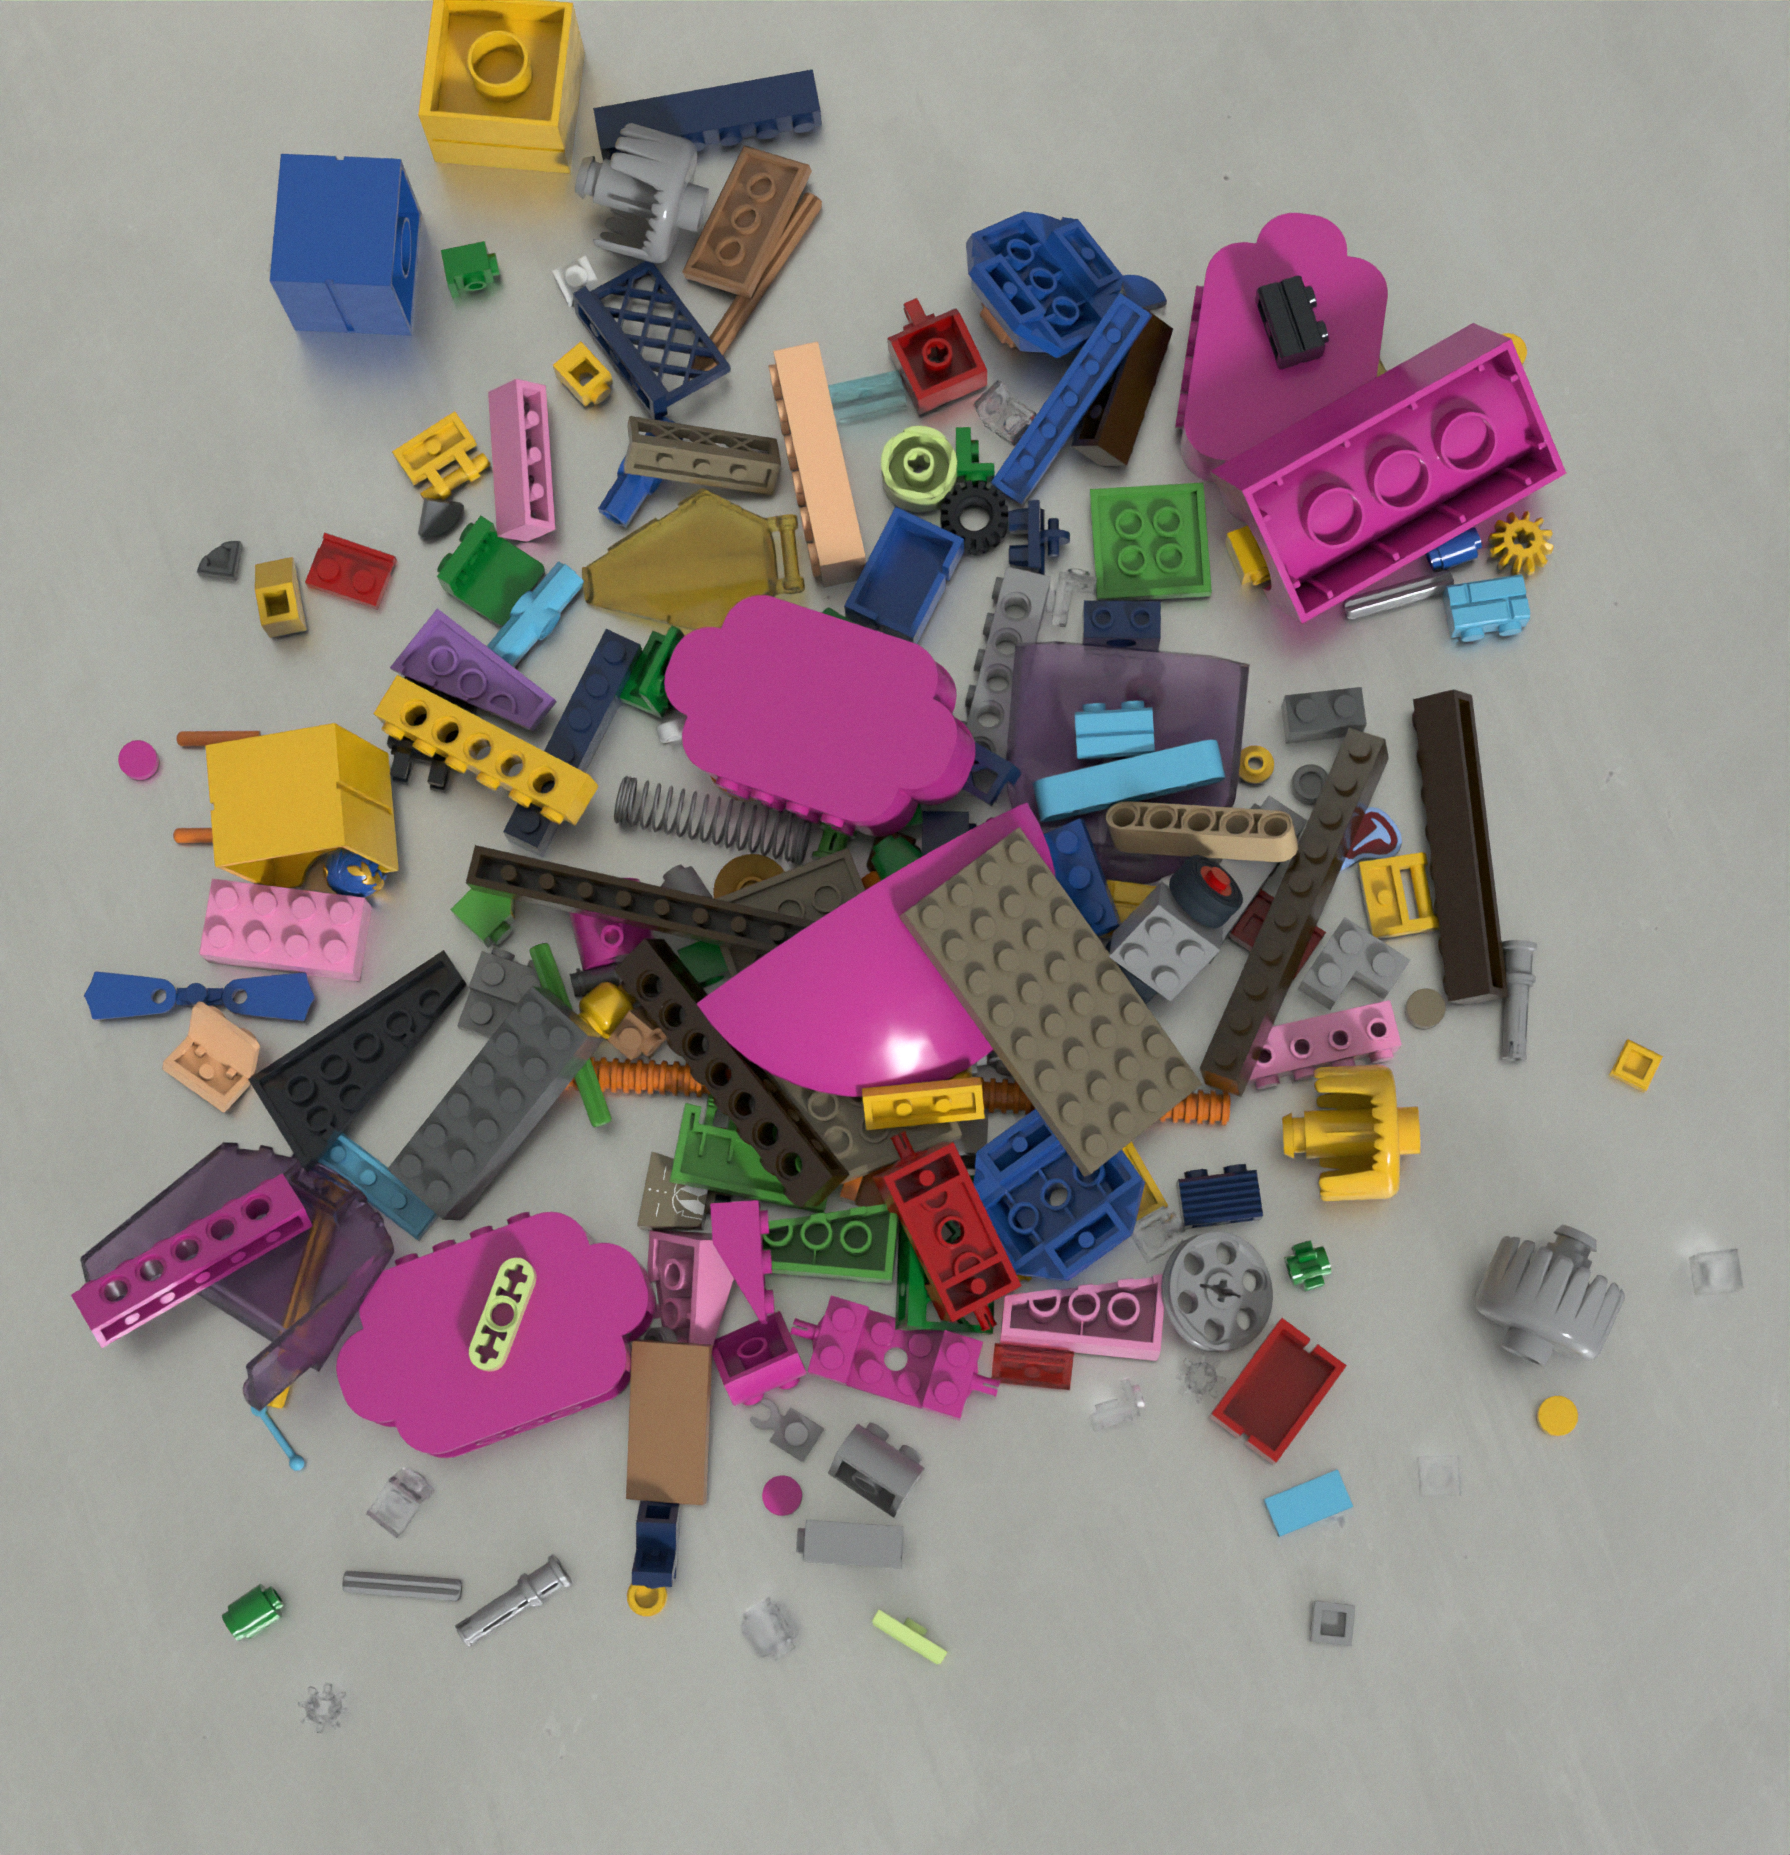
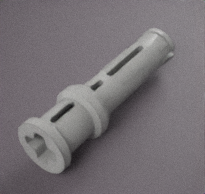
M1508 940L1502 942V948L1505 950L1508 997L1505 998L1501 1058L1506 1060H1516V1058L1518 1060H1527L1529 987H1533V983L1536 980V977L1532 975L1533 951L1537 950V943Z
M554 1554L548 1557L546 1564L531 1574L527 1575L524 1573L519 1576L520 1579L517 1580L518 1584L455 1625L459 1636L468 1647L529 1606H541L544 1604V1598L560 1587L565 1586L568 1588L572 1585L570 1576Z

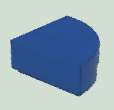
M1123 275V293L1131 301L1147 310L1166 305L1167 300L1163 291L1153 281L1139 275Z

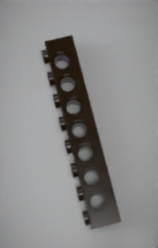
M644 938L614 969L623 980L621 982L622 987L629 995L637 998L645 1009L644 1014L653 1025L659 1027L668 1038L667 1044L670 1049L684 1058L691 1067L690 1073L692 1077L709 1090L714 1097L713 1103L717 1109L729 1116L737 1126L736 1132L738 1136L756 1150L761 1157L760 1163L763 1168L776 1176L784 1186L783 1192L785 1196L800 1208L819 1206L850 1175L773 1076L744 1057L712 1027L696 1005L708 994L664 939ZM659 978L662 983V989L660 993H658L657 990V981ZM682 1007L685 1012V1018L683 1022H681L679 1016ZM704 1037H706L708 1041V1048L706 1052L704 1051L702 1046ZM727 1066L731 1069V1079L729 1082L725 1075ZM751 1095L755 1101L753 1111L749 1108V1098ZM774 1125L778 1129V1139L776 1142L772 1136ZM798 1155L802 1160V1169L800 1172L797 1170L795 1164L796 1157Z

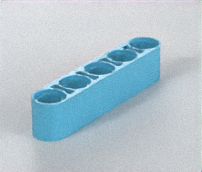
M1204 740L1042 778L1033 782L1032 786L1040 821L1050 822L1108 809L1118 802H1138L1215 784L1225 780L1226 776L1218 741Z

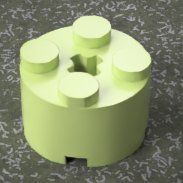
M911 426L904 429L903 432L894 438L892 437L886 443L881 455V476L883 488L888 499L907 511L928 512L940 509L942 503L945 502L947 493H953L957 482V457L953 447L940 431L927 426ZM918 466H924L925 470H922L921 473L914 472Z

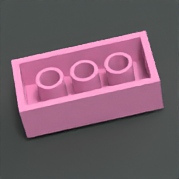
M212 879L199 955L208 963L286 973H306L310 976L360 982L372 906L362 897Z

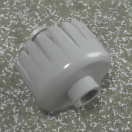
M629 123L624 126L626 128L620 131L621 135L627 137H619L615 144L616 149L626 153H614L611 156V160L604 159L603 163L595 162V156L583 158L576 179L575 193L582 199L586 195L592 196L593 203L610 207L613 213L626 218H607L605 226L614 233L602 232L600 234L602 240L593 239L596 246L659 264L665 262L671 255L681 228L698 232L705 212L709 188L693 184L697 164V149L692 141Z
M1561 1225L1553 1232L1557 1235L1555 1242H1548L1546 1247H1540L1531 1263L1530 1260L1535 1249V1242L1525 1240L1518 1249L1519 1237H1503L1474 1298V1304L1479 1313L1508 1330L1501 1347L1543 1367L1546 1366L1552 1351L1582 1361H1590L1597 1358L1603 1349L1625 1299L1624 1291L1621 1289L1619 1292V1287L1616 1283H1612L1606 1292L1608 1281L1602 1275H1597L1591 1285H1589L1588 1281L1591 1274L1589 1269L1592 1261L1587 1258L1591 1251L1597 1252L1596 1239L1567 1225Z

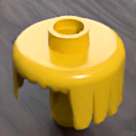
M1385 1065L1317 1068L1313 1071L1315 1072L1314 1078L1318 1079L1314 1083V1088L1317 1092L1327 1093L1317 1098V1106L1321 1108H1335L1337 1110L1304 1111V1117L1292 1118L1291 1112L1282 1117L1284 1155L1294 1158V1153H1306V1159L1319 1158V1164L1323 1168L1340 1169L1320 1173V1198L1323 1201L1392 1198L1397 1194L1400 1187V1155L1420 1154L1418 1106L1397 1107L1394 1074Z

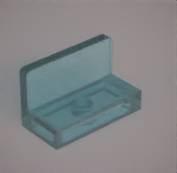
M899 370L828 385L836 425L907 410V395L902 385Z

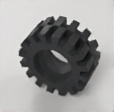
M966 481L965 487L961 488L960 484L954 487L952 494L950 492L947 493L945 502L942 503L940 509L941 528L964 538V550H970V555H976L977 550H982L983 554L987 553L992 545L996 548L1000 544L1001 537L1004 539L1008 527V505H1005V498L1002 493L998 495L997 488L992 485L990 488L985 487V482L979 481L978 485H972V481ZM970 505L981 506L988 512L989 521L980 530H968L961 524L959 519L962 510Z

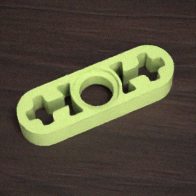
M511 1258L501 1265L469 1347L470 1360L477 1368L483 1371L491 1372L498 1370L506 1362L536 1284L537 1276L534 1267L522 1258ZM519 1266H523L522 1273L527 1276V1281L525 1283L518 1282L514 1290L515 1295L521 1296L520 1302L517 1303L508 1296H499L501 1288L509 1293L512 1286V1280L507 1277L508 1272L517 1271ZM501 1303L510 1304L514 1310L513 1320L505 1326H498L492 1320L493 1309ZM488 1326L495 1332L507 1334L504 1341L496 1337L493 1349L499 1352L496 1359L489 1358L487 1364L482 1363L483 1356L478 1353L480 1346L487 1347L490 1343L492 1335L484 1334Z

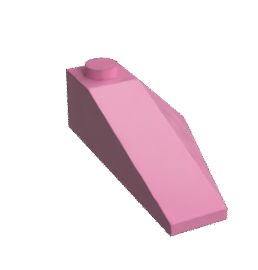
M650 1230L647 1270L650 1281L656 1282L659 1304L656 1305L655 1319L661 1318L662 1327L672 1329L678 1342L713 1345L734 1278L713 1245L712 1233Z

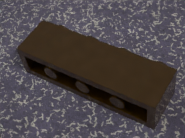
M1150 311L1148 312L1152 314V317L1079 422L1071 447L1100 466H1127L1156 384L1161 364L1168 349L1173 328Z

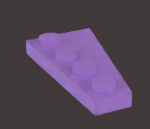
M438 608L390 667L396 673L531 731L536 729L557 702Z

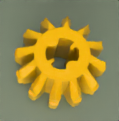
M1513 511L1508 513L1506 522L1497 520L1494 525L1496 532L1490 533L1488 537V542L1494 545L1489 551V556L1491 558L1501 557L1497 565L1499 570L1504 569L1507 564L1512 566V576L1518 575L1521 567L1527 575H1532L1535 571V565L1538 567L1546 565L1548 560L1545 555L1551 554L1554 548L1551 543L1547 542L1553 535L1552 530H1540L1544 522L1543 517L1537 518L1534 523L1529 521V511H1524L1520 520ZM1518 538L1520 543L1527 542L1526 549H1523L1521 544L1514 545L1515 539Z

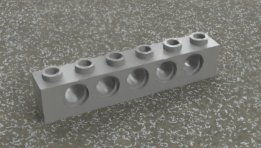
M1007 566L1004 577H996L992 599L998 601L995 613H987L983 635L989 637L986 649L979 648L977 652L974 671L980 673L977 685H969L965 707L971 709L968 721H962L970 730L974 742L1005 760H1008L1051 582V576ZM1012 605H1019L1025 609L1026 614L1021 618L1015 619L1009 617L1005 611ZM1002 641H1011L1017 646V650L1012 654L1006 655L1000 653L996 647ZM1000 676L1007 680L1008 686L1003 690L996 691L991 689L987 683L991 678ZM991 712L996 714L1000 720L995 726L985 727L978 719L982 714ZM986 769L972 773L975 787L987 794L997 776ZM961 790V791L958 793V794H962V795L974 797L973 795L967 793V792L964 791V790Z

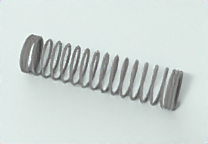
M625 776L622 779L614 810V821L616 824L619 823L624 826L628 823L630 827H633L639 820L640 826L644 830L652 820L654 832L659 831L664 823L666 835L672 833L676 825V834L679 838L685 834L688 828L690 840L695 839L700 831L702 843L708 841L712 833L713 844L715 846L718 845L724 836V845L727 849L733 845L736 838L738 851L743 850L748 841L749 852L751 854L756 852L760 844L762 856H766L772 846L775 860L780 857L785 847L784 855L787 862L791 861V863H798L799 865L803 863L812 823L799 818L792 842L791 854L788 858L793 812L790 813L785 835L776 855L777 834L782 812L778 811L774 829L767 849L764 852L765 831L770 810L768 807L766 808L761 830L752 850V835L757 805L753 807L750 824L740 847V832L745 802L741 804L736 828L728 844V828L733 799L729 801L726 819L720 836L716 841V824L722 799L720 796L717 798L714 816L704 839V821L709 794L705 795L702 814L692 836V817L697 799V791L693 793L690 811L685 826L680 833V814L685 797L684 788L680 793L674 821L668 831V810L672 799L673 786L669 787L665 810L656 828L655 816L661 792V783L657 784L653 807L644 826L643 813L649 781L647 780L644 784L641 805L632 823L631 812L636 795L637 778Z

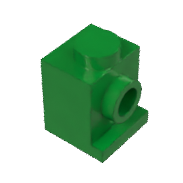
M485 241L441 250L446 281L452 298L460 297V289L468 291L483 289L487 284L495 282L494 276L500 275L496 253L489 254Z

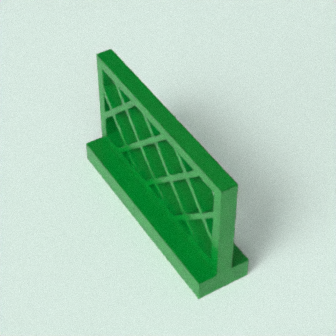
M969 1175L973 1182L974 1175ZM899 1219L895 1330L941 1332L947 1330L954 1333L993 1334V1327L986 1331H981L980 1325L969 1324L964 1317L958 1319V1323H948V1321L943 1320L940 1322L926 1321L927 1303L931 1299L927 1295L924 1284L929 1282ZM951 1220L947 1221L945 1226L952 1235L945 1241L951 1244L955 1239L958 1240L961 1230ZM994 1301L987 1305L994 1317Z

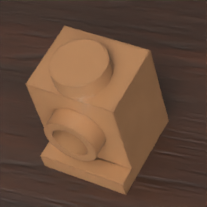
M643 1006L630 1010L607 1040L630 1060L641 1055H645L649 1059L653 1058L667 1039L662 1030L646 1018Z

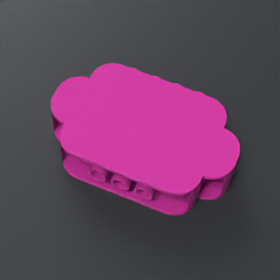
M1303 213L1279 215L1271 219L1262 228L1256 243L1238 242L1220 249L1211 258L1207 266L1204 286L1196 285L1180 390L1183 393H1180L1175 428L1182 429L1180 451L1185 465L1195 476L1202 480L1215 483L1210 473L1211 470L1377 377L1388 299L1387 284L1382 273L1373 264L1361 258L1347 256L1345 237L1340 229L1328 219ZM1299 275L1302 277L1305 287L1311 285L1317 302V307L1313 308V312L1317 321H1324L1329 342L1325 343L1323 356L1305 363L1301 362L1298 365L1281 370L1278 369L1255 302L1256 291L1261 286L1281 282L1284 279ZM1220 489L1222 502L1228 512L1236 519L1246 523L1234 503Z
M755 595L747 597L738 602L728 612L721 628L703 627L688 633L675 647L665 673L664 684L669 701L678 711L687 716L682 732L685 753L694 765L716 779L715 785L726 789L727 793L744 800H749V797L761 801L763 806L779 812H783L785 808L795 813L796 817L813 824H818L820 819L821 822L830 825L831 829L848 836H853L854 831L876 837L888 836L898 832L912 819L918 803L937 805L955 797L965 785L974 763L976 751L974 738L968 727L952 714L957 697L954 680L949 672L942 665L935 662L933 657L923 647L772 596Z
M530 1212L520 1213L508 1218V1225L493 1230L492 1226H485L469 1233L471 1239L456 1244L455 1240L452 1239L438 1243L432 1247L433 1253L418 1257L417 1253L400 1257L395 1260V1267L380 1272L365 1286L359 1303V1314L364 1329L350 1336L338 1354L336 1372L345 1401L360 1417L382 1426L397 1427L400 1436L408 1445L418 1451L438 1458H455L610 1401L619 1396L630 1384L631 1342L647 1332L656 1314L657 1302L648 1273L642 1264L621 1246L611 1243H595L591 1235L574 1219L558 1212H543L533 1216L530 1215ZM522 1258L534 1267L537 1276L536 1284L506 1362L498 1370L491 1372L483 1371L477 1368L470 1360L469 1347L501 1265L508 1259ZM519 1266L517 1271L508 1272L507 1277L512 1280V1286L509 1293L501 1288L499 1296H508L517 1303L520 1302L521 1296L515 1295L514 1290L518 1282L525 1283L527 1281V1276L522 1273L523 1266ZM498 1304L492 1311V1320L498 1326L508 1325L513 1320L514 1310L510 1304ZM488 1326L484 1334L492 1335L490 1343L487 1347L480 1346L478 1353L483 1356L482 1363L487 1364L489 1358L496 1359L499 1352L493 1349L496 1337L504 1341L507 1334L495 1332Z

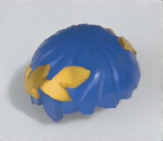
M337 848L331 851L326 857L325 865H323V875L327 880L328 887L339 895L366 898L380 891L387 878V874L377 869L379 864L347 849Z

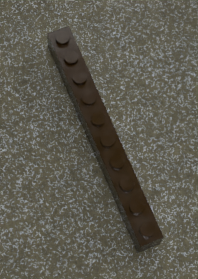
M1353 728L1348 729L1299 840L1296 855L1292 857L1201 1063L1200 1071L1206 1085L1242 1097L1389 760L1386 740L1384 738Z
M477 845L474 847L466 884L475 891L763 956L816 922Z

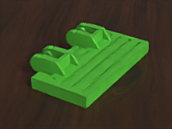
M712 1094L708 1096L702 1124L699 1123L702 1106L685 1103L669 1182L815 1213L825 1212L827 1198L819 1206L800 1208L793 1204L783 1192L784 1186L777 1177L763 1168L760 1163L761 1157L756 1150L738 1136L736 1132L737 1126L729 1116L726 1129L713 1126L717 1107L713 1103L714 1097ZM774 1125L772 1136L776 1142L777 1127ZM798 1155L796 1157L795 1164L797 1170L800 1172L802 1169V1160Z

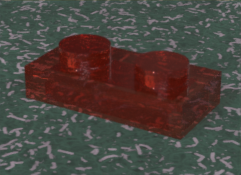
M995 1343L991 1378L998 1381L1001 1380L1000 1383L1070 1390L1074 1351Z

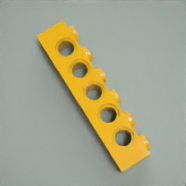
M396 675L373 713L383 723L381 730L399 741L402 740L403 736L415 741L412 746L429 757H433L435 752L446 758L444 763L457 772L464 774L467 769L478 775L476 780L494 791L499 786L510 791L508 797L526 808L531 803L542 808L540 814L559 825L565 820L576 826L599 787L589 774L399 675ZM427 714L426 720L421 725L414 726L418 716ZM459 730L458 736L454 741L445 743L449 733ZM485 747H491L487 757L477 760L480 750ZM523 764L519 774L509 776V771L514 765ZM555 780V785L551 791L541 793V788L546 782Z

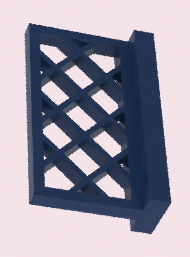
M644 261L592 291H589L585 286L573 293L575 314L653 420H658L667 415V407L731 372L730 364L654 263ZM649 274L655 282L653 292L634 289L635 280ZM610 294L624 296L621 309L605 307L601 299ZM630 297L650 301L647 314L628 311ZM656 302L671 304L675 309L673 318L653 315ZM624 319L644 323L641 336L624 333L622 330ZM650 324L670 327L667 341L648 338L647 334ZM676 329L692 331L695 335L693 345L673 342ZM644 346L664 350L661 363L644 360L642 357ZM670 351L690 354L687 368L668 365L667 361ZM696 356L712 358L717 365L708 371L693 369ZM664 373L684 377L683 385L668 392L662 384Z

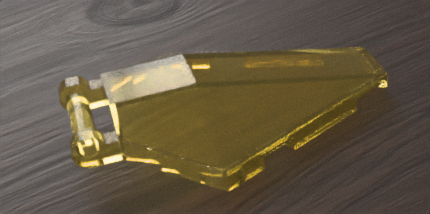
M704 488L699 489L677 503L679 507L659 520L655 517L607 548L608 553L586 567H582L584 598L587 604L693 631L703 627L721 628L728 612L738 602L747 597L755 595L775 597L779 594H796L805 591L804 578L800 577L795 536V530L798 529L797 516L785 514L763 518ZM773 532H780L785 574V578L781 579L778 578Z

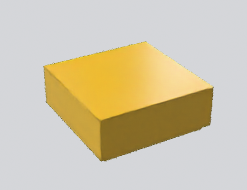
M1627 1039L1609 1076L1644 1093L1647 1091L1663 1056Z

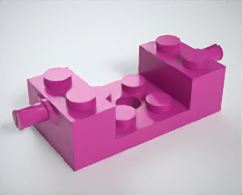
M832 1295L830 1296L825 1315L818 1325L797 1318L794 1319V1326L807 1329V1331L792 1327L790 1334L813 1340V1354L807 1370L811 1376L957 1421L961 1420L966 1400L973 1390L993 1395L994 1397L997 1395L998 1389L984 1386L983 1384L999 1388L1001 1380L998 1381L978 1374V1360L983 1347V1341L947 1330L944 1332L895 1330L896 1317L870 1310L868 1306ZM894 1348L903 1350L908 1357L906 1366L899 1371L890 1370L884 1363L886 1353Z

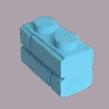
M1522 574L1446 586L1443 592V603L1447 616L1449 635L1451 638L1461 636L1463 642L1479 640L1484 637V633L1499 631L1500 636L1514 635L1520 633L1522 627H1525L1530 620V609Z
M1144 701L1121 702V709L1106 710V703L1083 704V712H1075L1078 760L1134 757L1155 752L1152 707L1145 708Z

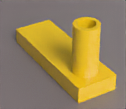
M971 1067L949 1078V1080L862 1088L866 1130L985 1119L981 1077H973Z

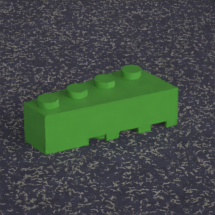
M886 1204L849 1208V1210L810 1214V1216L773 1220L769 1221L770 1233L762 1234L763 1250H771L773 1274L893 1284L899 1217L897 1213H889Z

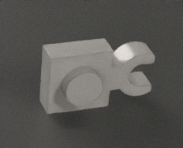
M763 1398L761 1403L770 1409L771 1416L767 1421H760L752 1416L750 1418L751 1423L762 1430L770 1428L775 1432L769 1441L804 1463L824 1428L791 1407L786 1415L782 1416L779 1414V1409L773 1401Z

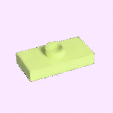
M879 1609L872 1620L874 1626L937 1665L942 1663L948 1653L926 1639L924 1636L928 1630L908 1617L904 1624Z

